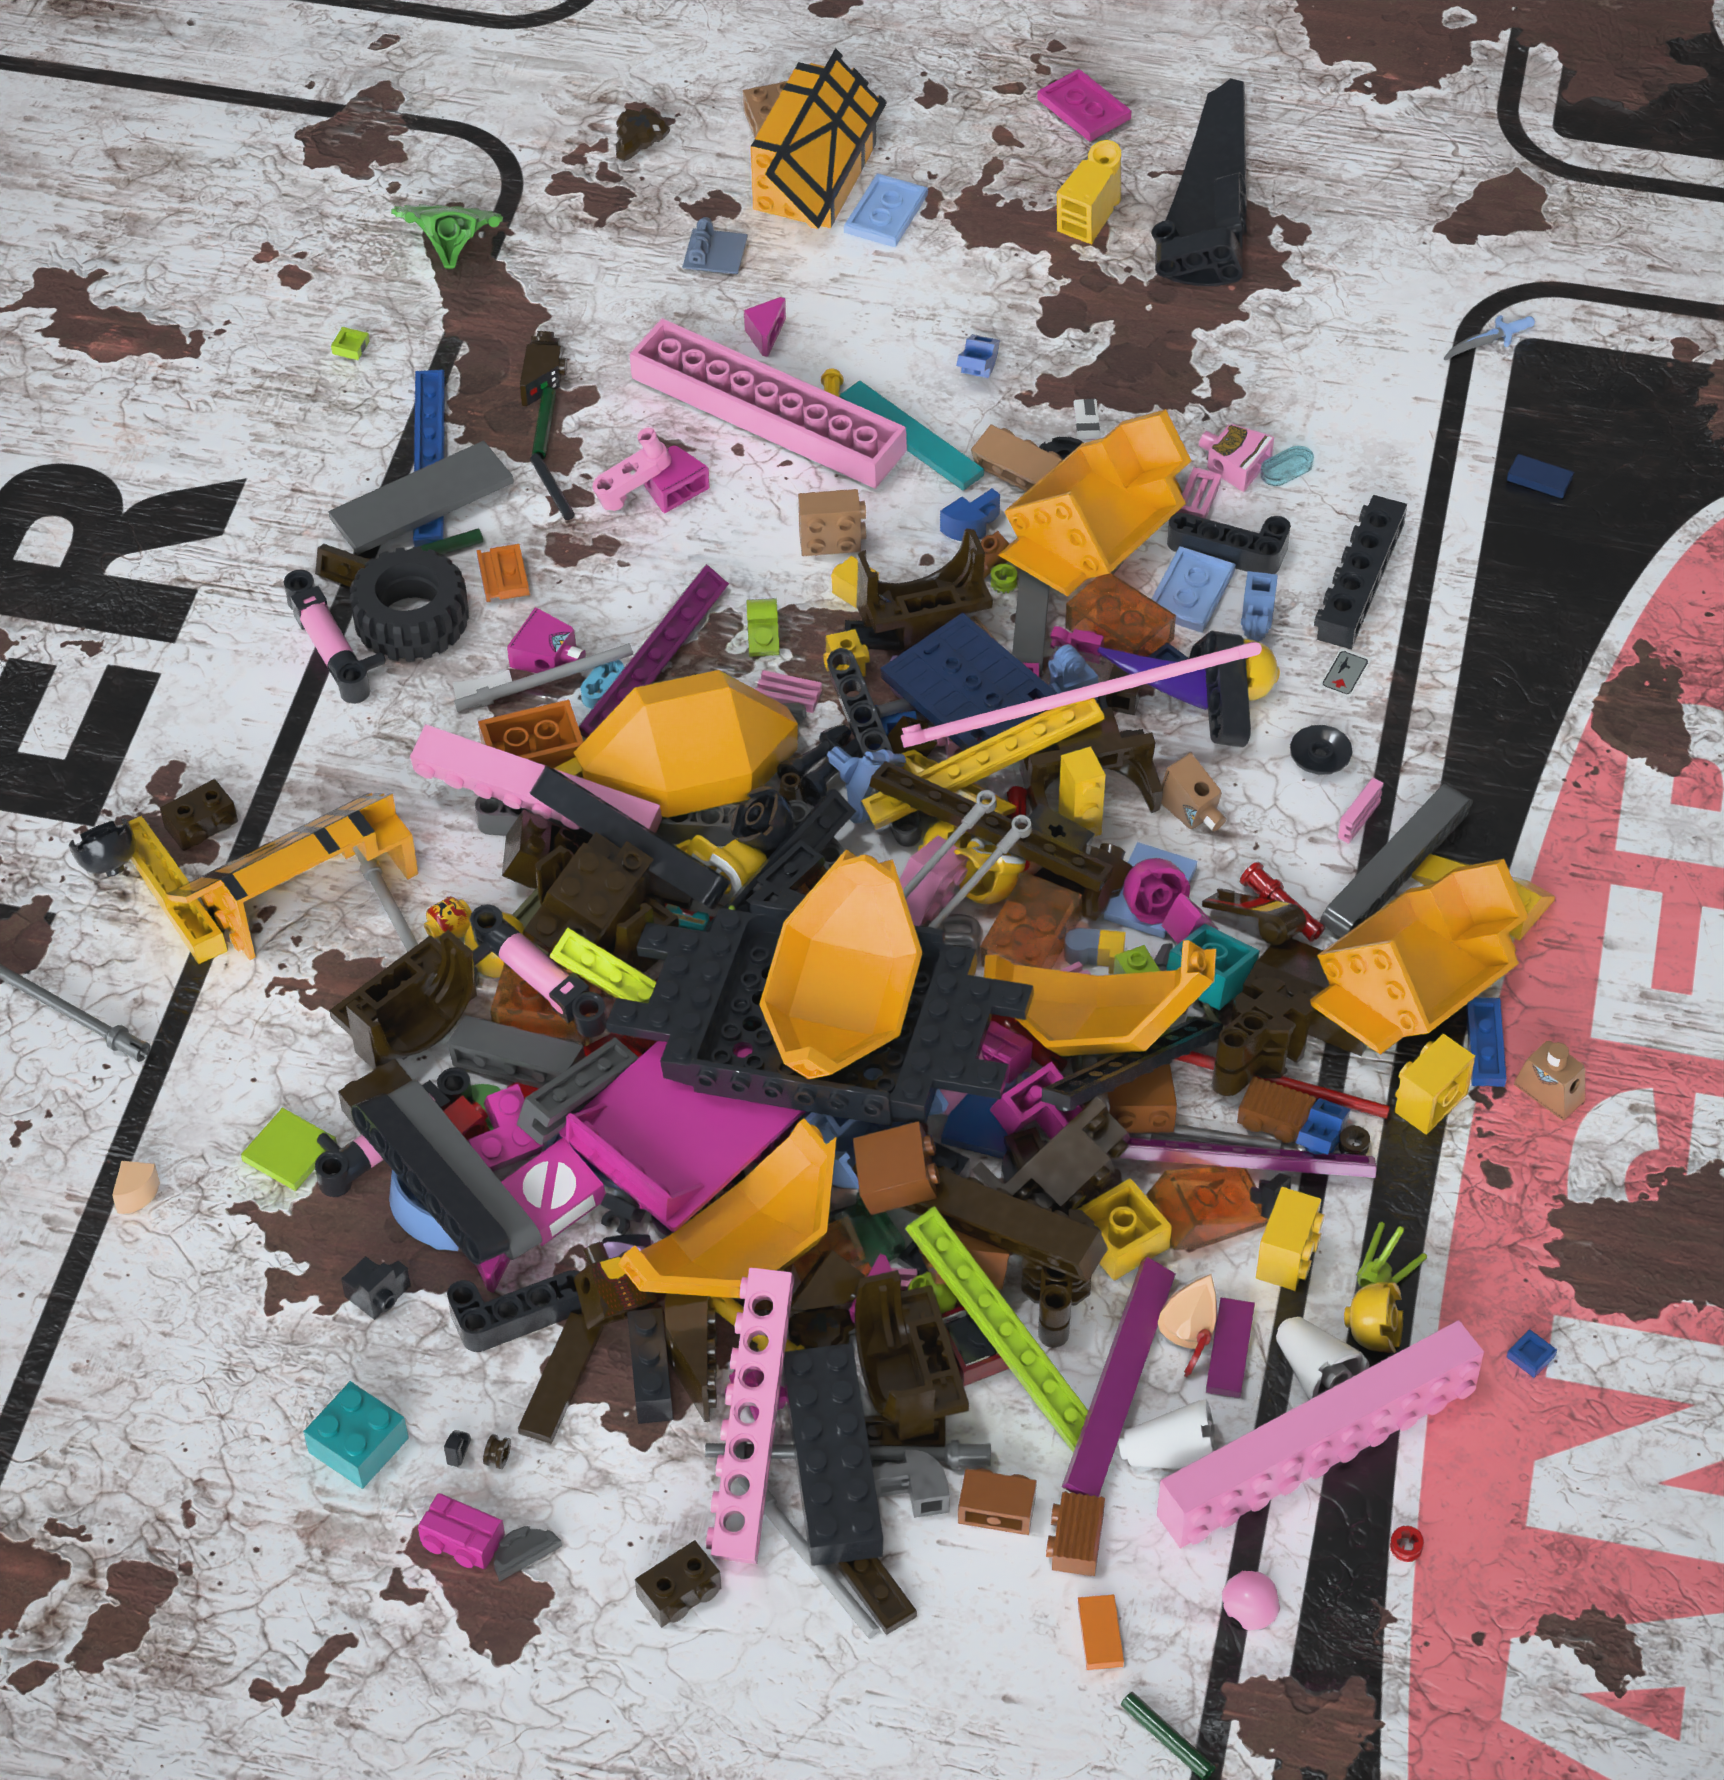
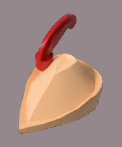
M1212 1274L1197 1279L1174 1293L1164 1304L1159 1316V1330L1167 1339L1176 1345L1195 1349L1184 1371V1377L1186 1378L1188 1375H1191L1204 1346L1210 1343L1215 1329L1217 1300Z

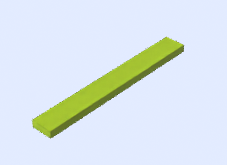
M934 1206L907 1225L905 1230L1074 1453L1088 1409Z

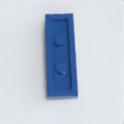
M1475 997L1466 1004L1469 1052L1475 1055L1471 1086L1505 1087L1506 1066L1500 998Z

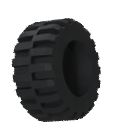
M404 547L396 548L395 552L389 553L385 551L380 553L379 558L376 560L374 558L370 559L365 564V569L361 568L351 583L350 602L357 636L361 638V642L367 648H372L376 654L383 653L388 655L390 660L399 661V658H402L406 662H414L416 658L423 657V660L432 658V654L437 652L440 655L448 649L449 644L453 646L460 639V634L462 635L467 627L469 607L462 572L458 566L453 564L452 560L444 555L439 557V553L434 550L428 549V551H423L421 547H412L411 550H405ZM406 598H423L431 601L427 605L414 610L401 611L389 608L393 603Z

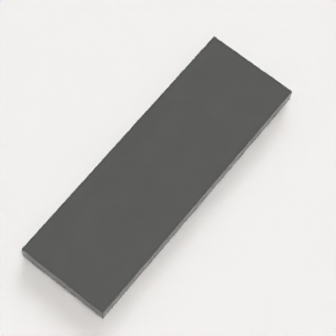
M483 440L328 511L330 520L357 555L511 485L514 483V479L510 471Z

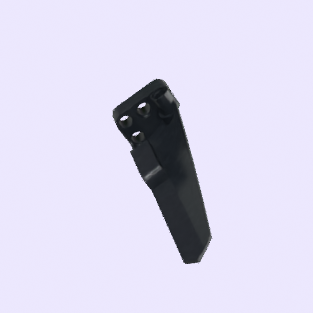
M1230 78L1220 87L1207 94L1185 169L1166 220L1157 223L1151 231L1156 243L1155 271L1163 278L1194 286H1221L1236 283L1243 277V235L1247 234L1245 84L1243 81Z

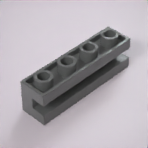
M466 1015L447 1042L453 1066L541 1088L586 1057L583 1045L575 1042L548 1037L544 1034H536L513 1026H505L486 1019H478Z
M613 1038L527 1096L516 1125L538 1144H544L557 1135L566 1125V1116L569 1113L575 1114L582 1110L639 1057L617 1038Z

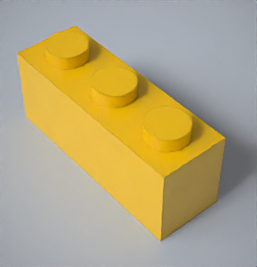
M1087 747L1061 755L1058 813L1095 833L1094 837L1102 835L1106 774L1092 748Z

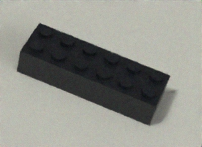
M853 1343L785 1351L782 1373L811 1566L883 1557L884 1538Z

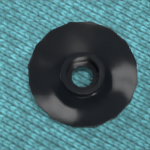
M1327 725L1305 727L1293 736L1290 743V754L1296 765L1306 772L1317 775H1329L1341 771L1349 764L1353 753L1348 737L1337 728Z

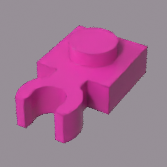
M1055 626L1050 635L1052 639L1050 648L1058 650L1060 647L1069 644L1085 660L1100 663L1102 655L1097 652V649L1099 647L1104 648V636L1092 631L1074 629L1073 633H1070L1062 627Z

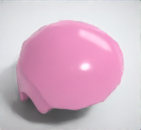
M1241 1571L1230 1578L1222 1590V1601L1227 1615L1237 1619L1244 1629H1262L1276 1620L1280 1611L1277 1589L1273 1581L1265 1574L1254 1571Z

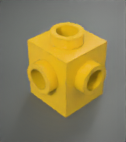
M856 630L826 635V653L823 654L827 672L829 671L827 659L830 653L836 649L844 648L853 653L862 676H866L865 663L870 662L869 652L866 645H861ZM843 664L839 665L836 669L842 671L849 666Z

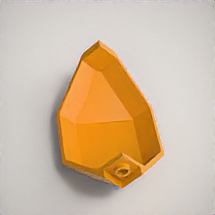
M715 670L635 687L574 751V755L582 768L583 779L660 805L661 815L669 818L750 800L751 798L747 794L760 786H764L777 772L778 765L784 760L789 759L797 751L798 723L787 706L726 673Z
M846 849L783 923L759 1005L784 1064L807 1079L831 1075L900 1036L920 964L922 949L893 859L878 863L877 859L865 854L857 857Z
M1185 940L1182 947L1181 967L1177 970L1101 976L1014 965L999 955H985L984 977L1033 985L1034 995L1026 1020L1015 1019L1045 1048L1060 1056L1146 1051L1214 982L1216 949L1204 950L1190 940Z
M803 1118L798 1122L791 1135L736 1186L666 1238L641 1251L636 1246H633L624 1253L618 1265L642 1292L740 1298L742 1277H748L749 1268L783 1271L818 1244L826 1234L836 1137L826 1144L823 1141V1135L820 1130Z

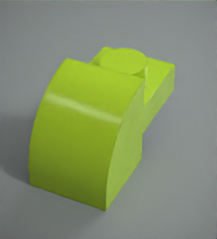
M777 598L746 600L749 657L780 655Z

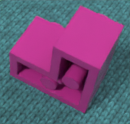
M1050 1062L1004 1093L1001 1099L995 1102L990 1111L1008 1135L1018 1132L1036 1120L1051 1140L1082 1111V1108L1078 1105L1074 1110L1062 1111L1056 1109L1055 1105L1042 1102V1088L1064 1078L1054 1064Z
M518 1084L486 1096L483 1105L494 1129L468 1140L469 1144L492 1172L540 1154L544 1147V1144H538L516 1125L525 1100Z

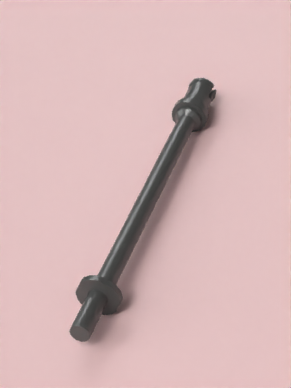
M0 964V979L106 1038L108 1048L113 1051L120 1050L138 1062L145 1059L140 1054V1051L148 1055L150 1044L130 1034L128 1028L123 1025L111 1027Z
M951 1440V1443H948L945 1447L869 1446L871 1460L904 1461V1450H919L933 1456L937 1461H944L947 1465H951V1469H958V1465L991 1466V1443L959 1444V1440ZM706 1443L705 1457L718 1458V1455H724L726 1443ZM740 1443L735 1451L736 1457L740 1459L750 1458L754 1453V1444ZM773 1444L771 1459H795L793 1445Z

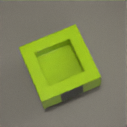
M342 327L331 345L332 354L359 360L370 342L369 333Z

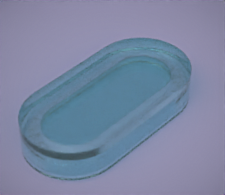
M1304 446L1290 447L1262 463L1261 479L1268 485L1281 486L1309 472L1313 467L1314 454L1309 448Z

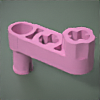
M653 428L642 429L638 434V440L643 449L595 478L592 487L605 510L617 511L624 506L627 493L657 476L670 465L671 456L666 446L659 441ZM632 470H634V471L636 472V473L633 474V475H631V474L629 473V472H631Z

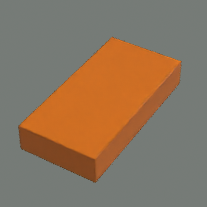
M1114 1594L1078 1597L1077 1605L1086 1670L1123 1667L1124 1658Z

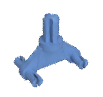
M838 746L828 751V761L840 771V778L846 783L848 803L856 810L850 818L853 823H864L866 820H870L861 800L871 795L873 790L869 786L871 776L885 761L895 766L903 767V763L906 762L903 754H893L890 750L881 749L876 752L867 751L865 753L866 756H863V758H852Z

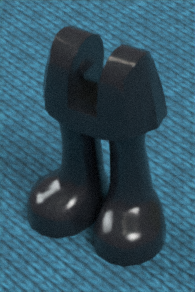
M840 724L821 732L819 745L799 757L786 759L778 765L777 775L780 781L786 773L797 774L800 777L807 803L815 807L827 794V782L839 770L827 761L816 770L809 773L808 771L827 757L828 751H831L836 746L841 747L852 758H862L855 739L843 747L850 738L851 730L845 724Z

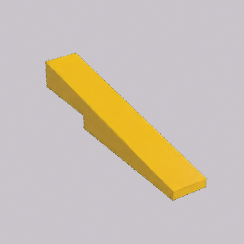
M142 815L130 820L129 823L136 840L135 851L131 861L198 965L227 952L223 933L198 898L189 903L169 901L165 894L189 883V881Z

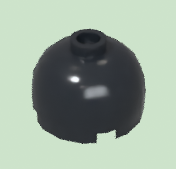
M760 786L747 794L751 799L744 806L739 803L735 809L731 820V833L736 838H739L736 840L760 851H771L779 847L789 836L794 826L795 815L790 802L782 794L770 786Z
M125 818L121 819L123 825L118 826L115 825L114 821L103 823L80 834L82 841L75 844L74 840L70 841L68 846L78 865L90 873L102 874L106 872L107 877L123 872L125 870L124 864L132 858L136 843L129 821Z

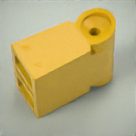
M1103 140L1095 143L1089 150L1088 159L1082 160L1057 191L1058 232L1092 245L1112 214L1113 206L1120 203L1121 149L1114 141Z

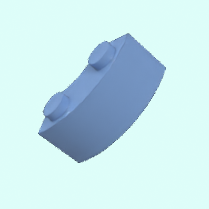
M392 1170L389 1201L391 1211L398 1224L409 1235L437 1250L458 1251V1246Z

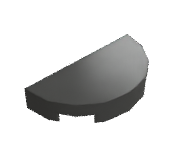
M524 1526L511 1531L501 1539L499 1548L495 1553L494 1569L499 1582L562 1547L561 1539L550 1530L530 1529V1526Z

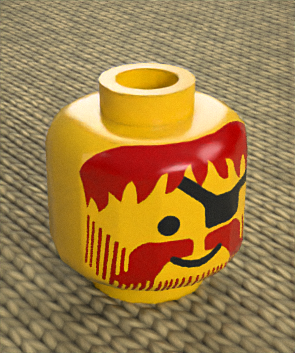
M451 896L427 909V922L424 923V928L428 936L431 935L439 941V936L447 930L459 939L466 935L471 924L470 917L472 911L463 899L458 900Z

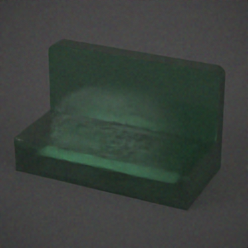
M859 1192L856 1193V1203L834 1216V1222L865 1267H873L879 1254L885 1255L888 1262H890L905 1250V1239L887 1213L881 1212L871 1215Z

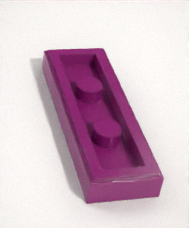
M1220 1297L1205 1393L1241 1398L1255 1307L1254 1302Z

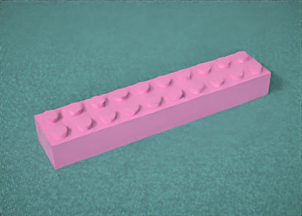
M663 318L629 354L632 379L875 489L907 451L905 426Z
M1459 1320L1161 1479L1157 1517L1180 1549L1190 1543L1194 1545L1202 1542L1210 1532L1221 1526L1222 1528H1227L1233 1525L1241 1515L1250 1510L1253 1512L1261 1510L1274 1497L1280 1494L1288 1495L1298 1488L1300 1483L1311 1477L1312 1479H1317L1323 1476L1331 1466L1339 1462L1346 1463L1351 1461L1364 1448L1370 1445L1376 1447L1383 1443L1390 1434L1399 1429L1401 1431L1408 1430L1421 1417L1427 1414L1435 1415L1443 1410L1447 1403L1456 1398L1464 1399L1471 1395L1476 1389L1484 1351Z

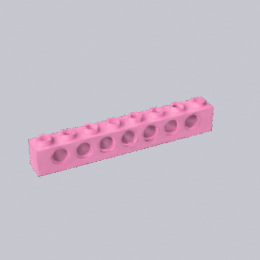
M749 1268L748 1277H742L740 1298L745 1299L743 1313H737L735 1334H740L739 1348L733 1347L730 1361V1369H735L736 1371L734 1384L728 1383L725 1399V1404L731 1405L729 1419H723L721 1427V1440L726 1441L724 1455H718L716 1464V1476L721 1477L719 1491H713L711 1501V1513H716L715 1527L708 1528L706 1549H711V1556L714 1559L757 1564L795 1280L792 1272ZM761 1300H769L773 1303V1310L766 1316H759L754 1312L756 1304ZM757 1335H764L769 1339L766 1349L760 1352L751 1350V1340ZM754 1370L761 1371L764 1374V1380L759 1386L749 1387L745 1384V1378L749 1372ZM747 1406H755L759 1409V1416L752 1423H744L740 1419L742 1410ZM742 1442L754 1444V1453L748 1459L736 1457V1448ZM741 1477L748 1479L750 1486L745 1494L737 1496L731 1493V1484L735 1479ZM732 1514H741L745 1518L743 1528L737 1532H731L726 1529V1521Z

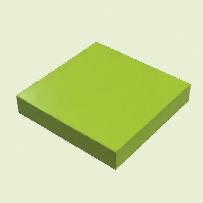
M282 1107L241 1153V1158L243 1162L296 1191L315 1170L316 1159L326 1152L317 1143V1138L320 1134L327 1132ZM327 1133L336 1142V1137Z

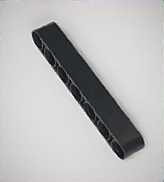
M844 648L832 651L827 659L830 679L862 758L866 756L865 753L867 751L876 752L885 749L893 753L855 656L851 651ZM843 664L849 666L842 671L836 669L839 665ZM850 691L860 692L855 697H849L846 695ZM861 717L870 718V721L867 723L857 722ZM871 744L881 745L877 750L868 749V746ZM917 811L889 824L894 839L901 846H914L920 841L922 830ZM904 824L915 826L910 831L900 830V827Z
M547 765L529 792L530 795L594 835L597 832L619 848H622L626 841L630 842L654 859L649 871L712 910L716 908L731 883L730 880Z
M381 1093L352 1106L351 1115L357 1129L474 1265H479L509 1251V1239L503 1227L386 1093Z

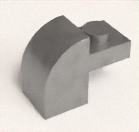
M904 1450V1463L887 1462L878 1467H872L877 1497L909 1493L914 1518L949 1513L950 1494L945 1471L941 1464L928 1453L919 1450Z

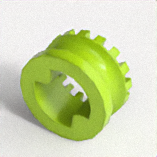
M999 564L992 568L990 584L993 590H997V593L1001 591L1002 594H1005V592L1010 593V590L1014 591L1017 585V570L1009 564ZM1002 575L1003 577L1007 575L1006 580H1000Z

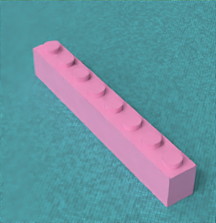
M425 724L410 755L413 769L420 776L428 779L435 777L444 780L446 784L453 788L461 789L464 787L473 790L476 795L482 798L490 799L493 797L501 800L505 805L513 809H520L521 807L545 819L553 818L559 820L571 829L582 828L530 795L529 792L545 768V765ZM557 770L656 833L662 820L660 805Z

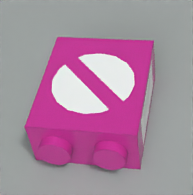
M563 1137L501 1181L537 1226L542 1236L541 1247L600 1205L606 1194L604 1184Z

